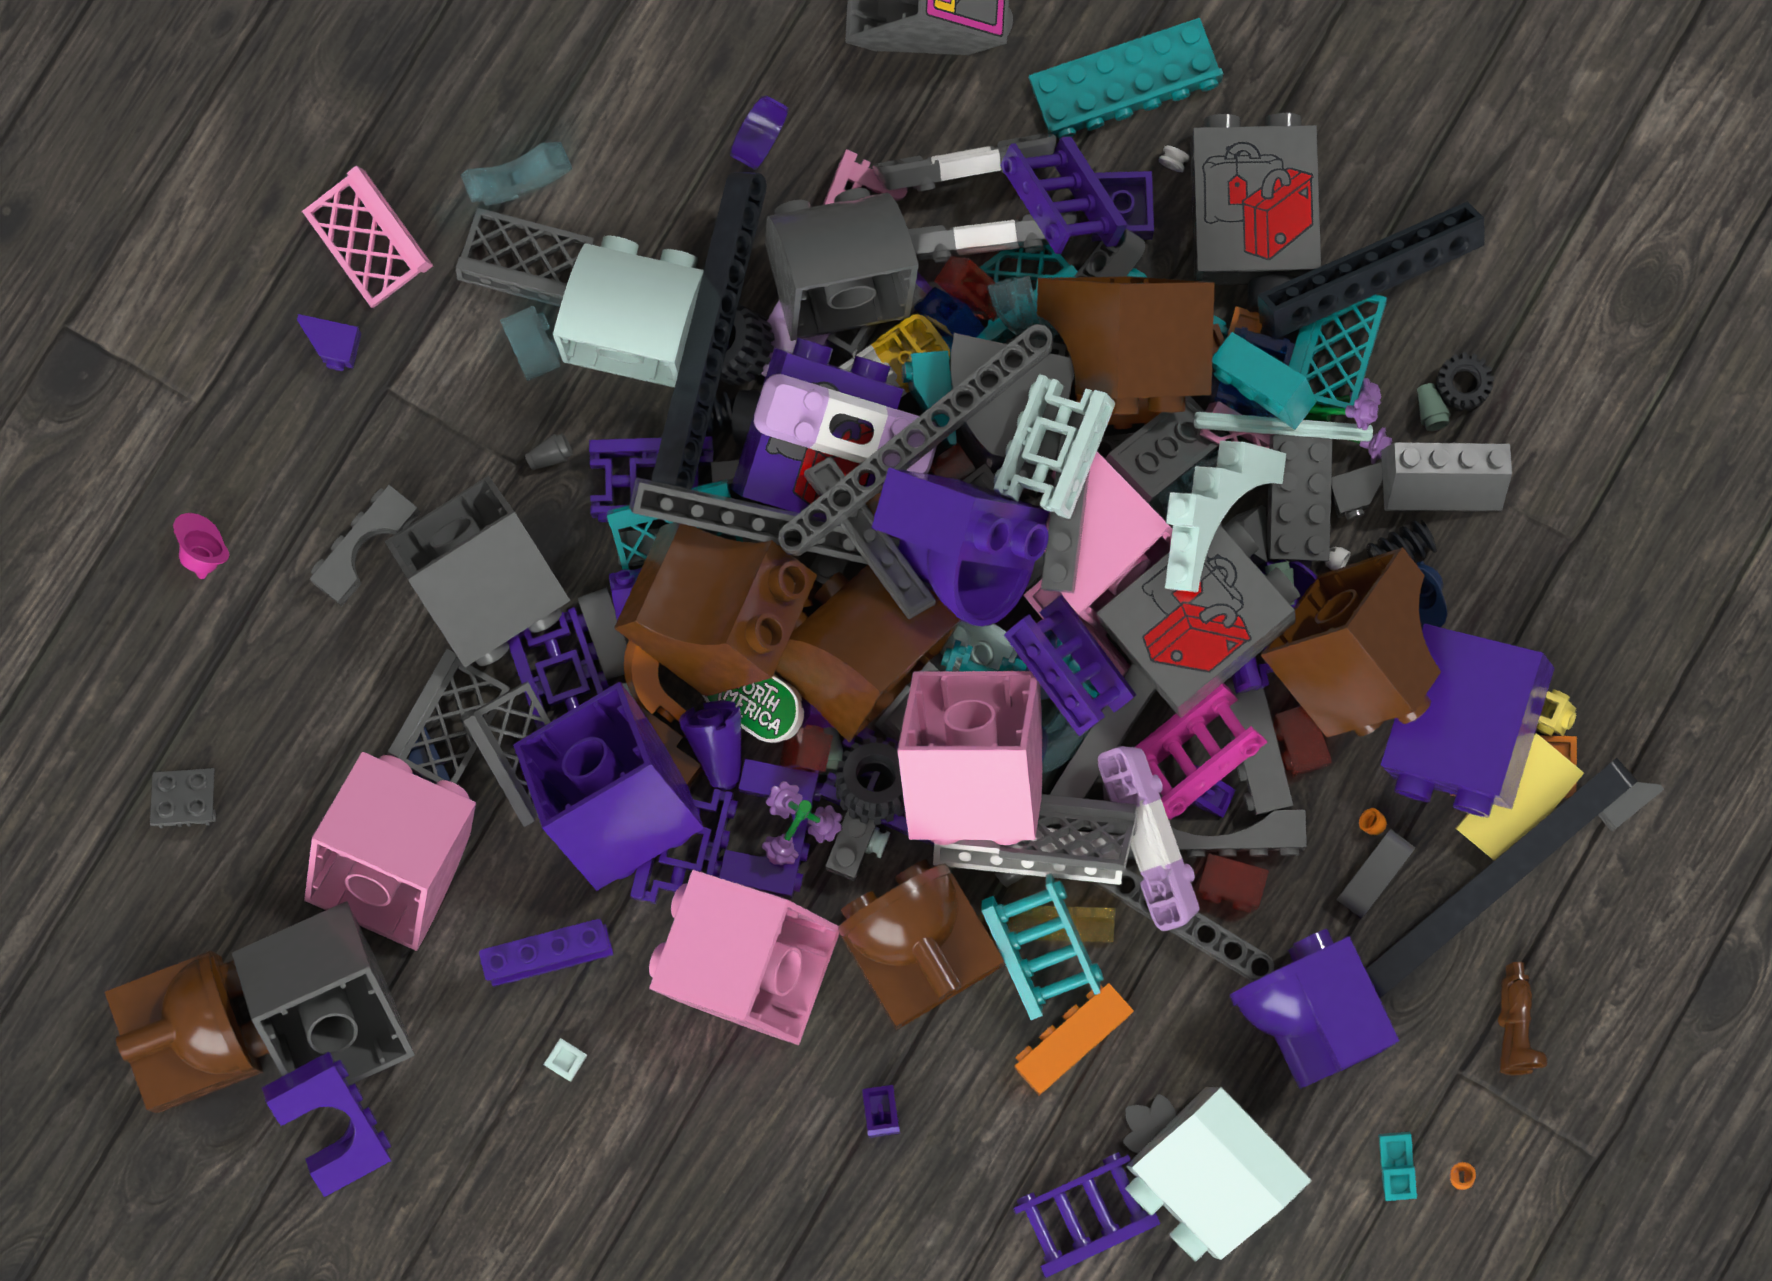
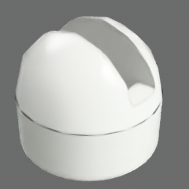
M1341 547L1330 548L1329 561L1325 562L1326 566L1332 571L1345 567L1349 560L1350 552Z

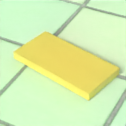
M1535 733L1513 808L1508 809L1493 805L1488 818L1467 813L1455 829L1495 861L1551 814L1582 777L1584 772Z

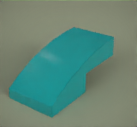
M1411 1133L1378 1134L1385 1201L1417 1199Z

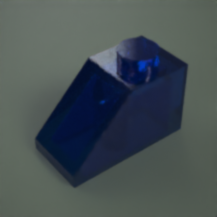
M934 287L914 307L920 315L925 316L935 329L951 343H953L954 333L976 338L985 329L967 304L937 287Z

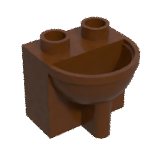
M924 859L895 877L899 885L879 898L876 897L873 891H870L841 909L846 920L838 927L839 935L896 1030L1004 967V959L946 863L932 868L927 859Z
M207 951L199 956L105 991L120 1036L116 1037L117 1047L123 1060L131 1065L146 1110L160 1113L263 1073L258 1057L268 1054L269 1051L253 1021L245 1022L237 999L243 997L244 993L234 960L223 963L220 955Z

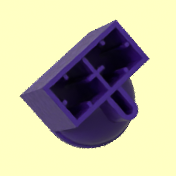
M889 467L872 529L900 538L898 549L921 581L932 585L937 597L956 617L975 626H989L1004 618L1022 597L1031 578L1035 561L1042 556L1048 544L1049 534L1046 523L1050 512L1021 500L1017 502L1011 498L1001 497L995 491L963 480Z
M1328 929L1319 931L1293 944V947L1288 950L1293 963L1229 995L1233 1005L1238 1006L1241 1013L1252 1025L1266 1034L1275 1037L1299 1089L1327 1076L1334 1075L1387 1050L1399 1042L1398 1036L1350 937L1334 943Z

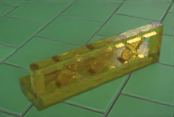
M1037 906L1009 917V921L1006 924L1010 932L1015 931L1019 933L1057 918L1059 914L1055 906ZM1067 907L1082 942H1114L1115 908ZM989 928V936L992 940H994V937ZM1065 928L1033 940L1071 942Z

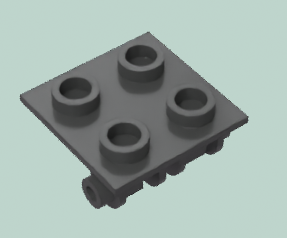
M215 769L153 772L150 826H159L161 829L164 826H176V824L178 827H182L183 824L191 827L192 823H206V825H210L211 822H216V810L213 809Z

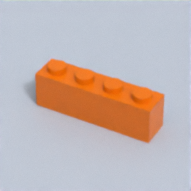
M1110 983L1104 988L1100 984L1101 993L1094 995L1093 990H1091L1086 995L1089 1001L1081 1008L1075 1004L1062 1016L1066 1021L1057 1029L1051 1025L1039 1036L1042 1042L1036 1048L1032 1049L1028 1046L1015 1057L1018 1063L1014 1068L1039 1096L1133 1014L1134 1010Z

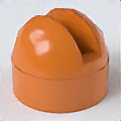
M1369 808L1360 816L1359 826L1366 833L1379 835L1386 829V818L1377 809Z
M1460 1162L1452 1167L1450 1181L1455 1188L1465 1190L1474 1184L1476 1171L1472 1165ZM1460 1171H1464V1183H1461L1459 1180Z

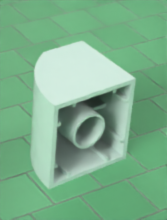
M603 236L601 247L585 243L568 280L553 332V337L563 362L675 388L704 270L696 269L698 258L689 253L673 249L662 250L660 260L638 256L639 245L637 243L617 236Z

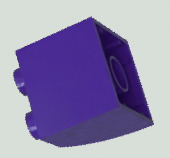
M621 682L513 744L543 830L596 891L616 879L628 877L638 866L669 848L681 846L691 835L704 828L689 788L653 726Z

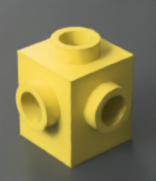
M1554 689L1552 692L1547 691L1536 728L1538 732L1552 737L1553 733L1564 736L1566 730L1573 726L1576 719V708L1569 702L1570 697Z

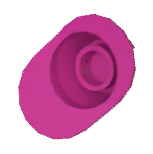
M193 513L181 514L175 519L173 528L180 544V562L185 568L195 572L199 579L206 578L208 573H211L219 564H223L228 560L229 551L224 544L219 530L210 520Z

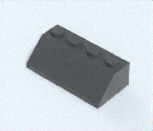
M1394 442L1381 450L1385 511L1500 512L1503 509L1512 476L1510 444Z

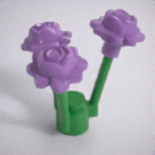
M1364 378L1359 398L1355 400L1354 405H1347L1346 408H1331L1315 404L1303 420L1330 422L1331 415H1346L1347 418L1355 419L1357 428L1367 430L1369 424L1378 418V405L1381 404L1380 388L1377 384L1370 383L1368 378ZM1350 392V395L1335 398L1339 401L1350 402L1353 392ZM1382 427L1378 433L1373 435L1371 441H1349L1359 443L1360 447L1368 449L1371 456V464H1375L1378 459H1381V450L1391 445L1392 438L1386 436V428Z

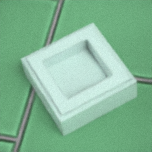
M560 1038L544 1065L571 1082L588 1055Z

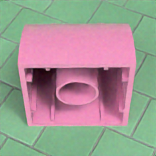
M1098 452L1095 454L1089 473L1075 593H1061L1072 608L1104 637L1107 632L1100 625L1097 612L1170 552L1173 529L1169 524H1166V521ZM1053 471V473H1052V478H1053L1054 480H1055L1056 471ZM1051 512L1049 513L1048 520L1046 523L1047 530H1049Z
M1031 671L913 672L898 747L909 840H930L939 845L953 844L959 840H992L1001 845H1012L1022 840H1035L1042 797L1040 683Z
M362 752L312 837L304 901L324 910L347 901L360 926L417 951L438 912L471 833L476 802L470 800L467 792L453 782L440 780L434 784L414 775L409 765L395 756L383 755L378 759Z
M692 870L688 884H682L672 899L671 914L674 922L666 943L659 944L651 956L649 972L653 979L649 989L722 1019L799 1045L838 939L839 926L789 900Z

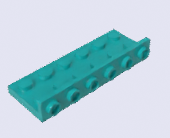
M1197 18L1029 75V81L1048 133L1055 134L1056 138L1058 137L1060 140L1061 137H1072L1076 134L1075 131L1087 128V130L1100 128L1105 124L1104 121L1116 118L1117 121L1127 119L1133 115L1134 111L1143 108L1145 111L1156 109L1162 105L1161 102L1172 98L1173 101L1183 100L1190 96V92L1201 89L1203 92L1212 90L1219 86V82H1222L1223 71L1221 68H1218L1201 19Z

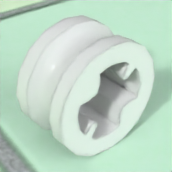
M1165 146L1163 149L1165 155L1160 156L1158 161L1173 171L1183 172L1185 168L1183 163L1188 162L1189 156L1178 148Z

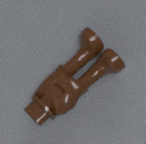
M1513 962L1506 966V978L1502 980L1501 1013L1498 1018V1024L1505 1028L1500 1057V1072L1505 1075L1531 1074L1533 1069L1543 1068L1548 1065L1546 1054L1532 1049L1529 1041L1532 993L1528 983L1530 981L1529 976L1524 974L1523 962Z

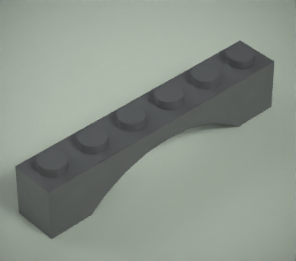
M1274 810L1253 826L1227 835H1193L1171 827L1180 853H1187L1188 858L1206 857V852H1218V857H1236L1237 852L1249 851V856L1251 857L1268 856V851H1280L1281 856H1298L1299 850H1305L1307 847L1305 810ZM1131 845L1127 859H1135Z

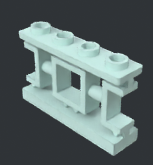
M1039 374L1036 382L1029 389V400L1026 408L1018 417L1014 438L1007 444L1006 458L1002 468L995 474L994 490L1001 497L1011 498L1017 502L1023 488L1044 493L1040 506L1046 511H1053L1061 517L1070 519L1116 403L1107 393L1098 390L1093 392L1089 389H1085L1080 403L1062 398L1060 395L1064 386L1058 380H1050L1046 376ZM1047 403L1059 407L1055 421L1042 418ZM1072 411L1085 415L1079 430L1067 425ZM1046 430L1067 436L1057 461L1037 455ZM1024 461L1037 465L1032 479L1019 476ZM1049 469L1062 473L1056 488L1044 483Z

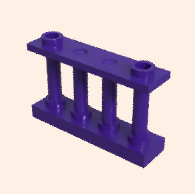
M1071 136L1061 137L1054 153L1043 156L1025 158L1016 143L1010 144L1000 166L1055 254L1062 253L1069 237L1097 233L1106 247L1117 246L1128 224ZM1055 167L1061 177L1039 180L1032 169ZM1069 189L1075 199L1053 202L1046 191ZM1083 211L1089 221L1066 224L1061 213Z
M1060 595L1039 612L1044 619L1035 623L1032 617L1028 615L1007 631L1004 636L1078 736H1081L1105 717L1101 711L1103 707L1109 705L1115 713L1137 695L1063 595ZM1050 629L1053 630L1062 642V645L1054 648L1044 635ZM1069 654H1071L1081 668L1075 674H1073L1063 660ZM1087 680H1090L1100 693L1094 699L1090 697L1081 685Z
M1118 1152L1103 1159V1167L1039 1197H1036L1033 1192L1017 1200L1019 1206L1013 1208L1015 1214L1023 1211L1026 1212L1046 1255L1044 1257L1046 1264L1040 1266L1045 1278L1161 1224L1156 1213L1152 1216L1148 1215L1147 1211H1143L1142 1207L1125 1189L1130 1182L1122 1165L1131 1161L1129 1155L1121 1157ZM1108 1171H1111L1132 1216L1129 1217L1132 1224L1121 1229L1118 1223L1114 1224L1093 1179ZM1081 1184L1103 1228L1101 1231L1103 1237L1091 1242L1089 1237L1086 1238L1065 1194L1066 1191ZM1051 1198H1054L1074 1241V1244H1072L1074 1251L1065 1255L1062 1254L1061 1250L1057 1251L1036 1206Z

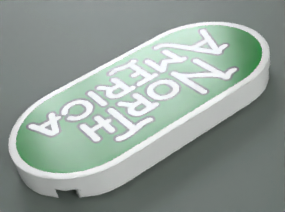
M776 674L771 679L707 697L703 695L706 702L726 700L735 702L736 708L739 705L741 728L764 742L779 743L792 738L800 729L804 718V708H801L800 700L802 698L795 687Z

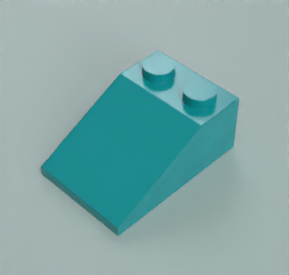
M948 351L912 353L901 366L903 383H908L909 391L923 413L952 390ZM938 414L933 418V422L938 427H944L949 423L950 418L945 414ZM956 430L941 442L945 449L952 448L957 444Z

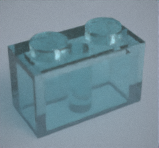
M534 305L500 320L527 381L561 367L558 361V357L561 355L555 339L549 341L545 332L550 329L543 312L537 314Z

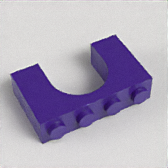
M745 759L739 791L740 793L768 799L771 794V788L773 786L779 787V784L785 781L789 785H797L799 787L798 793L802 795V801L808 800L811 803L810 812L812 813L814 800L820 802V791L823 783L818 782L819 775L815 773ZM791 814L794 821L796 816L795 814ZM808 818L801 820L792 836L794 849L799 854L794 864L774 865L767 856L759 857L725 850L719 878L768 894L793 899L794 891L800 892L804 874L798 873L801 861L807 862L810 844L805 843L807 831L812 826L808 823Z
M330 1052L262 1087L266 1103L280 1126L319 1107H334L344 1111L350 1117L348 1129L338 1141L305 1159L309 1173L324 1197L390 1162L391 1159L387 1149L392 1147L385 1132L382 1130L378 1133L374 1127L377 1124V1120L370 1107L365 1109L362 1107L360 1101L363 1100V1097L355 1083L349 1085L346 1077L349 1074L341 1059L335 1062Z

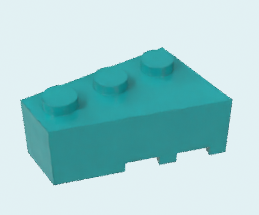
M1233 332L1230 333L1212 357V367L1215 371L1214 376L1226 385L1232 384L1245 397L1254 400L1294 430L1297 429L1317 402L1304 375Z

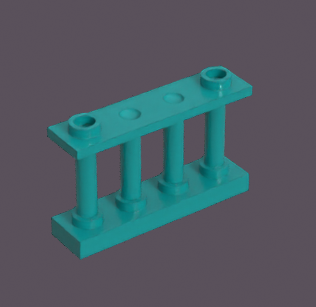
M1052 873L1046 875V890L1008 905H998L994 896L982 900L981 911L1031 1020L1043 1016V1004L1046 1003V999L1090 983L1094 995L1101 993L1100 982L1104 980L1098 963L1092 964L1064 902V899L1067 898L1064 886L1061 881L1055 882ZM1053 901L1059 917L1019 933L1009 931L1006 924L1009 921V917ZM1065 928L1072 944L1030 961L1027 958L1022 960L1018 951L1021 949V945ZM1077 955L1084 970L1083 972L1042 988L1034 986L1030 978L1034 976L1033 972Z

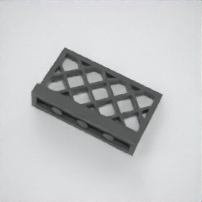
M477 208L462 255L458 258L456 265L457 280L560 307L567 283L560 282L556 274L569 267L573 269L577 257L571 259L564 247L574 242L582 245L585 243L593 245L594 238ZM481 219L494 221L498 229L483 236L479 229ZM515 227L524 229L527 237L512 243L506 232ZM502 234L508 247L493 253L488 241ZM544 235L552 236L556 245L542 251L536 239ZM531 242L538 254L523 261L516 249ZM482 244L490 255L480 261L469 258L471 250ZM561 250L567 262L552 269L546 257ZM513 252L519 263L511 268L502 267L498 258ZM542 260L548 271L539 276L532 275L527 266Z
M446 649L387 753V755L403 760L409 765L413 773L434 784L444 780L438 776L435 766L448 762L452 763L455 773L451 782L457 784L478 747L476 742L472 740L471 734L461 715L471 709L474 711L485 705L479 689L490 686L500 691L499 696H501L511 688L471 665L464 667L461 661L456 658V653L449 649ZM460 669L469 674L472 685L456 689L453 679L456 670ZM448 684H450L451 690L445 692ZM474 690L478 705L463 709L458 694ZM453 695L457 711L442 714L438 704L439 700ZM435 709L437 716L430 717ZM492 709L488 716L487 713L483 714L488 725L491 724L498 711L497 709ZM460 716L464 731L448 735L444 719ZM439 721L443 736L427 740L424 732L425 725ZM420 735L422 742L415 743ZM466 736L469 750L465 753L454 755L450 740ZM445 741L449 757L433 761L429 745ZM424 747L428 762L417 765L406 758L411 750ZM463 759L458 767L456 760Z
M526 681L474 711L471 709L461 715L523 827L534 822L538 814L530 800L529 788L526 793L522 784L527 785L526 780L518 778L515 773L519 761L517 754L502 751L500 744L503 734L520 738V740L527 737L526 733L531 719L542 721L545 725L551 723L529 682ZM524 691L527 692L531 699L528 713L511 708L514 697ZM508 701L507 707L500 706ZM534 706L537 709L540 716L532 714ZM492 709L504 711L505 714L501 728L488 725L483 714ZM509 713L526 717L522 734L505 729ZM492 731L499 733L497 740L494 737ZM506 757L514 759L512 766Z
M1042 794L1037 831L1039 830L1044 837L1034 842L1032 840H1022L1026 846L1020 849L1009 848V845H1000L999 858L1124 871L1132 837L1135 836L1137 829V804ZM1046 826L1059 827L1060 829L1051 832ZM1077 830H1087L1092 832L1082 836ZM1108 833L1123 835L1113 839ZM1068 834L1076 839L1066 845L1059 840ZM1101 837L1106 844L1095 848L1090 842ZM1050 843L1057 848L1052 852H1045L1040 849ZM1081 846L1088 851L1084 855H1074L1071 852ZM1111 850H1115L1120 857L1119 860L1109 859L1103 855Z

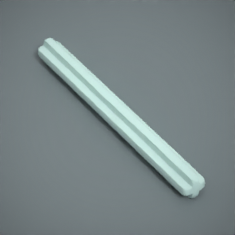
M1196 412L1194 415V427L1197 429L1371 441L1373 437V427L1371 425L1368 426L1367 430H1362V428H1357V424L1303 420L1297 429L1294 430L1279 418L1208 412Z

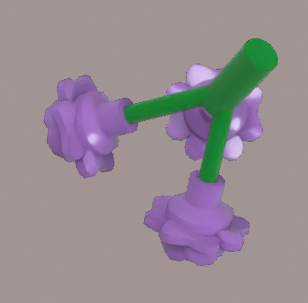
M782 781L779 787L773 786L771 794L766 800V804L770 806L769 812L772 815H780L784 819L788 818L790 813L796 816L786 834L778 837L768 836L766 842L762 844L766 851V856L774 865H784L785 863L792 865L795 859L798 858L799 854L794 849L792 836L801 820L808 818V823L812 825L809 827L808 833L815 836L819 843L824 842L825 839L833 841L835 835L842 830V825L839 823L842 820V815L836 813L832 806L829 805L825 809L818 807L815 814H812L810 812L812 805L808 800L802 801L803 797L798 793L799 787L797 785H789L785 781Z

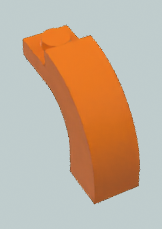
M629 640L624 656V673L627 686L633 698L650 714L656 711L670 723L673 720L679 722L681 715L686 710L662 689L658 679V666L660 662Z

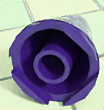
M711 701L703 703L704 709L695 712L693 707L683 713L679 719L680 728L701 764L710 784L719 790H729L734 788L741 779V711L739 705L736 708L733 701Z

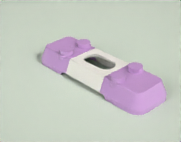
M775 374L770 376L763 385L754 414V424L759 432L767 436L861 464L919 416L790 376ZM843 413L869 421L874 428L871 441L861 445L834 437L829 430L832 417ZM913 434L908 439V444L912 447H919L924 443L925 437L921 434ZM937 446L908 468L907 471L927 474ZM894 453L889 454L884 458L883 464L887 467H895L900 462V456Z
M1120 746L1103 752L1098 757V767L1110 801L1137 804V829L1135 836L1132 837L1131 848L1140 873L1143 876L1140 886L1152 919L1161 931L1184 926L1199 911V905L1191 885L1195 876L1192 867L1183 862L1159 793L1163 789L1162 782L1157 775H1152L1145 753L1141 748Z

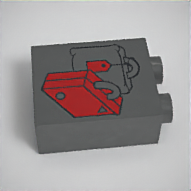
M1293 113L1268 115L1265 117V126L1240 127V117L1236 115L1217 114L1205 117L1204 127L1193 128L1190 142L1194 281L1214 282V285H1248L1249 280L1264 274H1287L1299 277L1321 267L1316 125L1301 126V116Z
M1234 521L1226 529H1223L1219 524L1204 561L1198 592L1165 588L1169 560L1168 553L1097 612L1100 625L1180 718L1296 622L1295 610L1290 604L1300 597L1298 590L1277 567L1266 576L1258 569L1250 557L1259 550V547L1250 534L1237 521Z

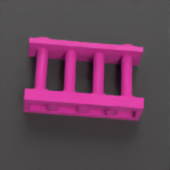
M1224 683L1182 718L1176 713L1134 747L1141 748L1144 751L1152 775H1157L1162 782L1163 789L1160 793L1163 797L1161 801L1170 820L1176 815L1183 813L1187 806L1248 757L1255 755L1267 743V740L1252 726L1246 730L1230 708L1238 698ZM1219 715L1235 736V739L1222 750L1206 728V725ZM1195 734L1211 756L1198 769H1196L1182 748V745ZM1170 754L1173 755L1187 776L1186 779L1174 788L1171 787L1158 767V764Z

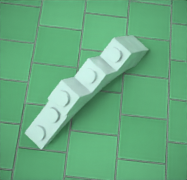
M1220 441L1217 467L1195 466L1192 494L1170 492L1166 524L1173 525L1165 583L1166 589L1198 592L1204 561L1210 543L1222 519L1232 505L1247 491L1262 484L1283 483L1286 453L1247 442Z

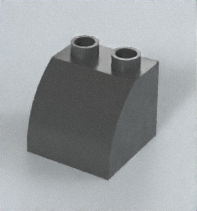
M855 188L840 193L835 197L834 203L811 207L810 203L806 200H793L778 206L774 211L775 215L767 216L765 245L790 341L797 340V337L804 339L910 317L919 264L905 220L896 201L889 193L870 196V192L867 189Z
M954 333L951 349L950 376L952 389L1008 344ZM1050 353L957 429L965 448L978 467L986 464L994 475L1002 468L1006 458L1007 444L1014 438L1018 417L1026 408L1029 400V389L1036 382L1039 374L1046 376L1050 380H1058L1064 386L1060 397L1070 400L1075 376L1070 357ZM1011 355L1006 359L1005 363L1011 368H1017L1022 364L1023 359L1018 355ZM992 374L983 377L981 384L987 388L994 387L998 383V378ZM963 394L957 399L956 403L963 408L972 405L974 398L971 395ZM1047 403L1042 418L1055 421L1059 407ZM1046 430L1037 455L1057 461L1060 433ZM1024 461L1019 476L1032 479L1037 465ZM1048 470L1044 481L1045 484L1052 485V473L1054 470ZM1023 488L1019 499L1035 500L1037 491Z
M489 475L385 540L386 545L464 667L475 661L480 666L497 661L508 651L509 643L507 641L527 628L531 632H540L552 626L562 615L560 607L570 601L518 516Z
M347 901L232 952L251 1020L282 1077L330 1052L335 1062L341 1059L349 1074L346 1080L351 1085L415 1056L406 1029L378 962Z

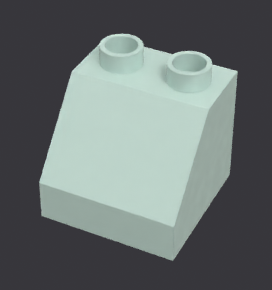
M1205 1087L1167 1127L1154 1137L1126 1165L1136 1178L1125 1189L1151 1216L1163 1205L1180 1222L1169 1235L1194 1261H1197L1206 1251L1214 1258L1221 1260L1281 1211L1311 1180L1221 1087Z

